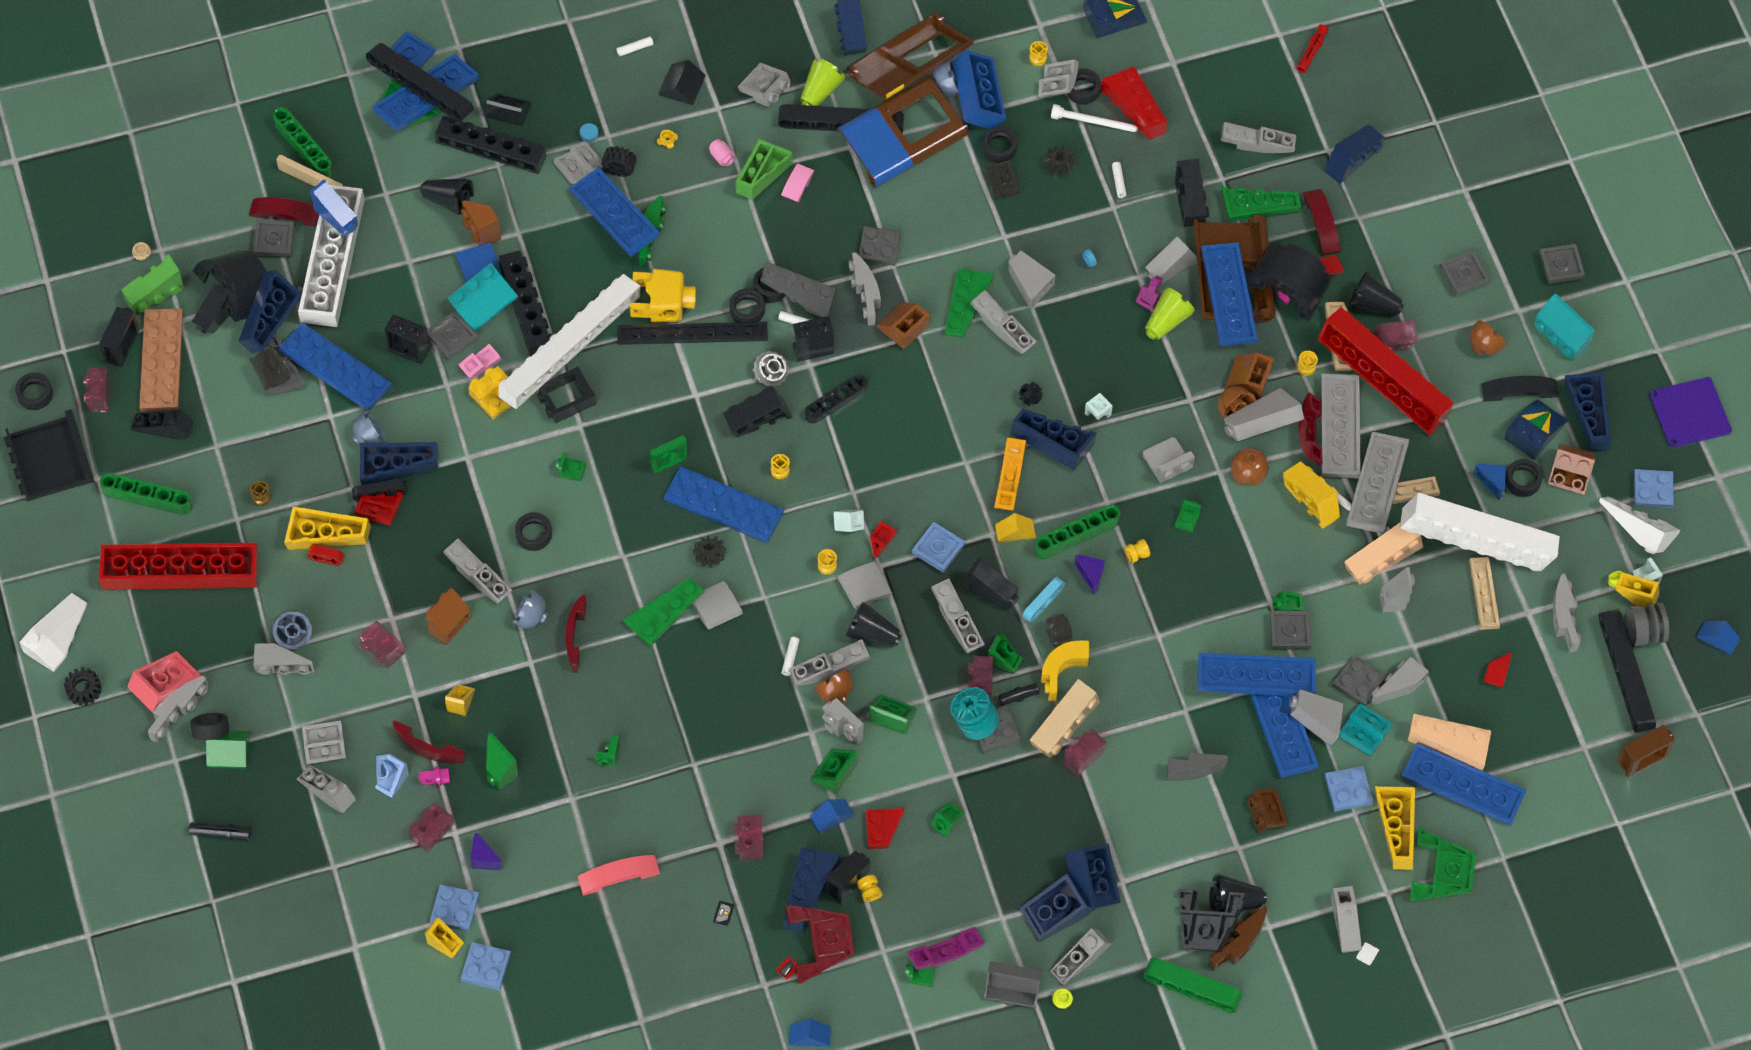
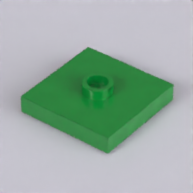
M684 435L650 451L651 470L654 474L688 458L687 440Z

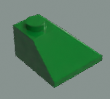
M490 732L487 740L486 778L492 786L496 785L500 790L518 776L517 763L510 752Z

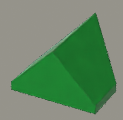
M1004 632L995 637L988 651L987 663L1015 674L1023 658L1017 654Z

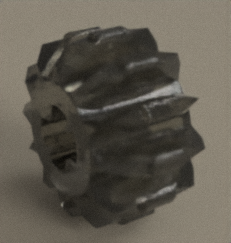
M1055 146L1054 150H1048V154L1044 157V166L1048 169L1049 174L1054 172L1056 177L1058 174L1064 177L1066 173H1071L1072 168L1075 167V156L1071 154L1070 149L1064 150V146L1061 149Z
M709 534L707 539L700 537V542H695V549L693 550L696 562H701L702 567L706 564H709L710 568L713 566L712 564L719 566L720 561L725 559L726 548L724 547V542L722 540L718 541L717 536L711 539Z
M1064 614L1053 615L1046 619V631L1054 647L1072 641L1071 625Z

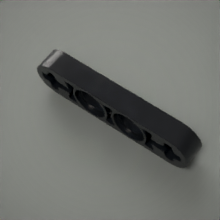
M856 375L808 405L805 409L806 421L817 423L863 394L867 390V379L862 375ZM841 391H847L849 396L842 398L838 394ZM825 401H832L834 405L827 408L823 403ZM811 411H812L813 413H816V412H817V416H814L813 414L810 415V412H811Z

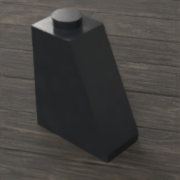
M216 283L192 320L197 325L196 329L204 334L206 332L214 334L229 317L224 310L229 295Z
M978 557L969 571L967 589L1007 611L1010 606L1016 604L1019 598L1017 596L1018 588L987 562Z
M854 851L826 877V894L842 904L856 888L858 880L865 877L871 870L870 859L865 854H859Z

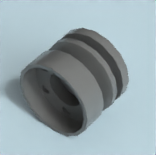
M1661 602L1654 605L1647 604L1646 610L1642 605L1627 607L1625 614L1626 630L1633 647L1647 645L1649 639L1652 644H1657L1658 641L1660 643L1668 641V616Z

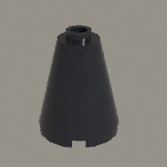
M466 178L433 179L422 183L420 192L423 198L458 215H462V201H469L470 196H474V186L472 181Z
M1365 272L1358 283L1357 290L1355 289L1350 305L1385 315H1399L1404 306L1401 304L1402 299L1370 273Z
M863 601L846 633V636L849 638L862 639L865 642L890 648L893 645L897 646L902 637L897 627Z
M1216 874L1212 881H1215V885L1210 887L1209 903L1210 909H1214L1213 912L1226 911L1229 892H1240L1249 895L1242 911L1261 908L1263 904H1266L1267 894L1261 887L1221 874Z

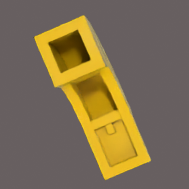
M1089 641L1067 642L1054 649L1046 658L1042 669L1041 683H1045V693L1049 694L1048 701H1056L1057 678L1063 670L1073 666L1088 667Z

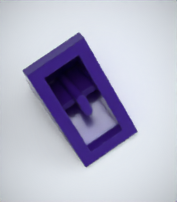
M1078 554L1075 556L1074 565L1093 594H1096L1101 582L1105 561Z
M475 833L470 860L472 869L499 871L503 869L502 860L482 837Z

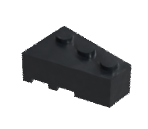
M1199 159L1177 161L1174 181L1183 227L1194 226V219H1197L1198 222H1206V218L1209 217V208L1205 206L1206 193L1203 191V178Z
M773 386L764 388L757 395L747 397L742 403L733 405L723 412L732 433L737 438L759 430L758 426L767 423L770 426L776 424L775 420L786 417L787 420L792 418L784 399Z

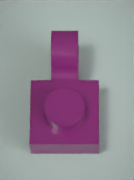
M1156 275L1155 278L1151 279L1149 286L1143 285L1135 302L1152 311L1161 295L1156 290L1163 278Z

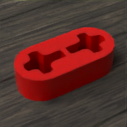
M311 545L307 553V557L313 561L335 566L342 565L345 556L339 550L318 545Z

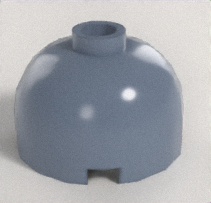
M948 60L934 69L932 80L944 97H953L959 95L953 63Z
M369 410L359 415L353 423L354 435L352 437L357 445L360 443H387L388 439L383 438V436H386L384 429L376 417L372 419L369 416L371 414Z
M532 589L527 591L531 594L529 597H523L515 613L518 616L517 620H512L513 624L524 629L533 628L539 622L543 623L548 615L545 612V599Z
M287 610L275 618L272 624V634L275 641L281 647L288 650L298 649L309 641L312 634V626L309 619L303 613L296 610Z

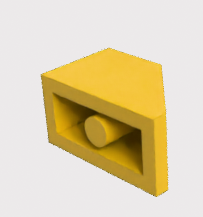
M1621 573L1615 588L1616 591L1636 606L1642 605L1646 608L1647 604L1654 605L1657 602L1659 582Z

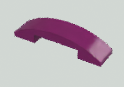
M976 927L959 932L954 938L929 947L923 945L909 950L907 954L916 970H921L954 961L977 950L985 943Z

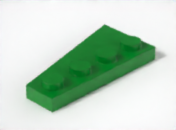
M1221 187L1228 221L1248 219L1257 215L1270 216L1301 211L1298 192L1279 190L1266 192L1263 189L1252 191L1245 190V188L1228 189V187Z

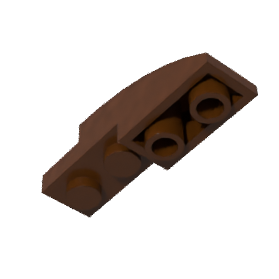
M1266 905L1261 909L1256 908L1253 910L1247 920L1239 921L1235 925L1234 937L1226 942L1222 952H1213L1210 955L1209 967L1213 971L1217 970L1228 960L1233 965H1236L1249 952L1264 925L1268 909Z

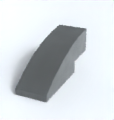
M1189 753L1187 760L1169 759L1167 781L1193 780L1216 773L1227 766L1228 755Z

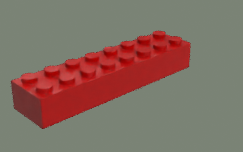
M1342 307L1326 319L1318 337L1322 344L1428 435H1432L1444 424L1454 405L1448 396L1441 393L1434 384L1427 381L1420 372L1413 369L1406 360L1399 357L1393 349L1386 346L1376 335L1372 334Z
M257 543L101 545L99 582L102 590L258 588L259 550Z

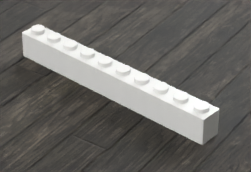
M624 274L616 278L611 286L606 290H602L599 296L594 301H590L582 312H578L571 322L566 323L562 330L552 335L545 345H541L532 357L529 356L522 366L516 368L507 379L501 381L499 384V398L517 409L629 308L630 303H634L640 298V285Z

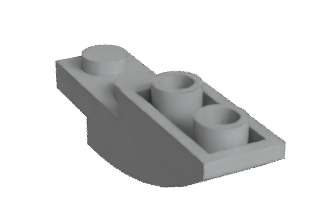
M1224 122L1222 125L1221 141L1236 144V149L1245 151L1289 153L1295 151L1296 135L1262 126L1260 130Z
M855 252L852 253V260H849V270L853 271L854 276H851V285L855 287L856 294L861 295V303L865 302L863 318L867 319L868 326L875 325V309L881 308L879 288L870 268Z
M986 290L970 303L983 317L982 321L1004 342L1021 354H1024L1037 343L1013 315L1009 316Z
M459 539L455 540L444 550V554L457 566L456 569L478 590L497 604L512 592V589L486 563L483 564Z
M1561 574L1553 599V623L1556 637H1565L1569 652L1571 653L1576 652L1581 644V635L1579 632H1576L1574 617L1578 603L1576 597H1573L1571 592V581L1567 580L1566 574Z
M950 579L932 586L931 589L939 603V609L965 652L970 653L983 647L985 644L968 611H965Z
M861 639L828 655L823 653L789 669L796 685L803 686L827 680L845 669H848V671L854 670L853 666L870 659V656Z
M201 676L182 685L153 711L155 722L148 730L150 740L157 743L160 738L166 735L171 723L176 722L179 713L187 716L189 712L195 709L199 698L203 697L208 691L209 685L206 677Z

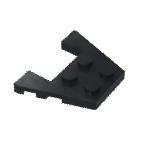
M1178 889V896L1181 902L1179 912L1182 913L1181 933L1183 948L1193 951L1222 952L1249 895L1240 892H1229L1225 912L1194 910L1197 892L1195 890Z

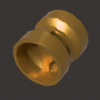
M256 481L251 485L250 493L253 503L257 506L267 505L271 500L268 484L264 481Z

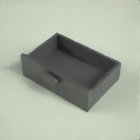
M990 961L984 999L1004 1002V1004L1011 1006L1017 1004L1036 1008L1042 970Z

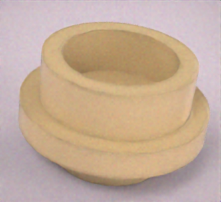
M143 242L135 244L132 249L133 257L137 260L147 259L151 255L149 245Z

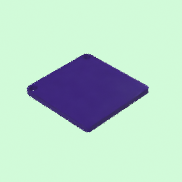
M1710 377L1667 386L1650 392V399L1670 447L1675 448L1732 433V428Z

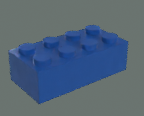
M969 50L963 51L952 63L964 121L988 129L997 127L1006 119L994 58Z

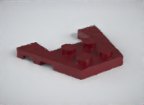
M791 905L785 906L788 924L809 921L815 962L795 965L798 984L806 982L811 977L854 955L848 914Z

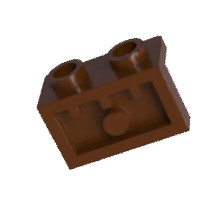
M1259 789L1247 798L1258 833H1263L1268 828H1284L1288 825L1276 789Z

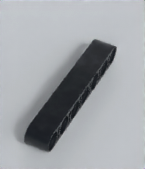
M378 43L366 53V59L372 66L455 121L461 122L474 111V107L468 99L385 44Z
M784 104L779 107L778 126L786 129L838 132V127L870 109ZM899 111L892 115V119L903 133L904 114Z
M1619 609L1599 612L1600 627L1635 733L1655 730L1656 720L1622 614Z

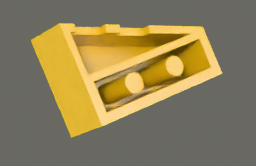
M1300 461L1283 472L1285 487L1299 503L1303 501L1309 508L1307 512L1311 516L1314 514L1320 520L1319 526L1322 529L1340 518L1337 490L1333 486L1330 487L1321 476L1316 475L1310 466H1306Z

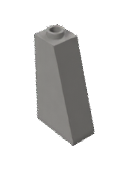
M1279 388L1224 418L1226 425L1224 429L1229 437L1232 436L1236 441H1240L1303 420L1302 406L1282 388Z

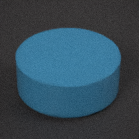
M591 123L584 124L580 128L581 139L586 142L595 141L598 138V128Z
M1089 248L1082 251L1083 259L1088 267L1092 268L1097 265V261Z

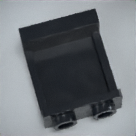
M829 316L793 324L795 342L792 343L797 362L834 353V331Z

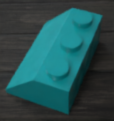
M490 263L450 295L448 300L474 332H476L517 299L518 295L496 267Z
M1556 293L1536 315L1534 322L1536 329L1546 335L1549 341L1556 345L1563 355L1572 361H1575L1589 350L1595 330Z

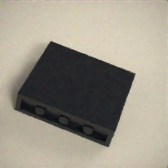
M72 409L64 411L65 418L11 434L8 428L5 429L7 436L4 437L7 448L11 447L12 452L8 454L11 463L16 464L17 468L13 469L16 480H21L22 484H19L18 487L21 496H26L27 502L94 482Z

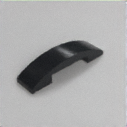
M1512 376L1481 383L1483 402L1502 401L1503 397L1539 395V398H1556L1559 396L1556 379L1549 377Z

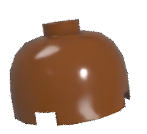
M1481 320L1474 324L1469 334L1470 342L1473 345L1471 349L1478 355L1483 353L1487 356H1493L1499 353L1507 344L1500 334L1497 335L1492 327Z
M1231 386L1220 395L1217 403L1218 411L1222 418H1226L1255 402L1256 399L1246 388Z
M1244 448L1238 451L1232 458L1230 466L1231 476L1241 485L1256 486L1267 477L1269 469L1268 460L1264 453L1258 449Z
M845 669L814 686V689L825 702H832L837 698L843 703L849 699L847 695L852 692L853 679L848 669Z

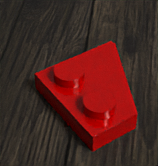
M397 492V495L394 496L379 494L376 496L360 497L354 515L391 526L403 499V493Z
M904 808L866 810L868 850L889 848L901 817L904 815Z

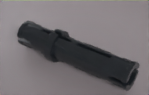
M191 822L189 834L226 837L227 840H232V838L249 840L251 828L233 826V824L226 826Z

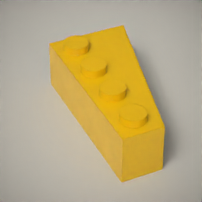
M293 507L284 543L287 550L309 549L311 545L323 547L365 545L368 542L371 525L367 518Z
M1375 786V797L1393 869L1413 870L1415 787Z

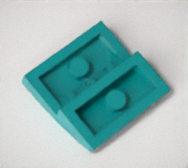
M1360 703L1340 730L1339 737L1372 756L1392 728L1393 723Z

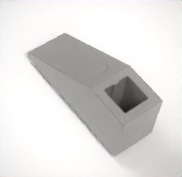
M1406 567L1381 587L1379 597L1383 613L1406 610L1407 603H1410V594H1412V586L1415 585L1414 575L1410 574L1409 567Z
M255 644L253 665L256 673L261 675H268L270 673H279L281 675L299 673L306 675L315 671L312 661L277 644Z
M1412 657L1407 661L1403 660L1397 667L1395 674H1389L1384 681L1385 684L1382 687L1378 686L1373 691L1371 704L1376 705L1414 693L1427 680L1429 671Z
M311 765L297 778L301 784L326 804L341 813H344L356 800L346 784Z
M1353 886L1333 888L1330 899L1342 953L1361 951L1360 929Z
M1091 928L1050 972L1064 986L1098 959L1112 943L1098 929Z

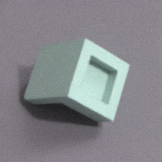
M1099 393L1086 403L1084 414L1089 416L1092 413L1097 420L1104 415L1109 418L1112 413V405Z
M847 509L835 511V531L853 532L864 530L863 510Z
M1651 557L1647 559L1644 566L1632 571L1634 576L1659 582V584L1663 576Z

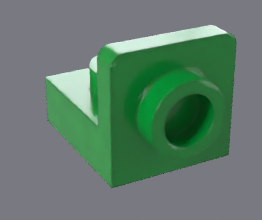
M563 453L561 459L558 458L556 463L559 477L578 482L582 481L586 462L567 458V453Z
M1183 500L1175 527L1193 533L1202 506L1192 500Z
M1282 590L1273 597L1274 611H1304L1303 596L1300 593Z
M611 735L610 742H606L605 752L596 751L597 763L602 766H616L620 747L619 736Z
M949 802L936 812L931 826L946 837L949 835L951 828L963 819L965 813Z
M911 961V964L906 965L905 976H909L908 983L932 987L935 967L916 970Z

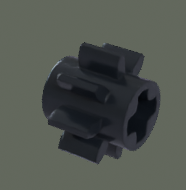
M1033 381L1030 385L1027 383L1022 385L1019 390L1020 400L1028 406L1031 403L1038 404L1042 399V388Z

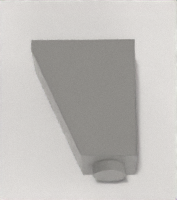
M1177 236L1145 267L1149 271L1147 275L1150 279L1155 278L1156 275L1163 278L1161 282L1163 284L1195 262L1197 256Z
M1020 251L1017 255L1014 254L1009 259L1008 272L1028 307L1032 309L1055 285L1056 275L1023 251Z
M1300 689L1290 699V715L1327 744L1332 745L1340 734L1344 703Z

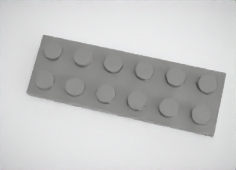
M1322 374L1321 448L1323 464L1321 465V477L1359 478V375Z
M1372 432L1346 526L1384 534L1409 446V439Z

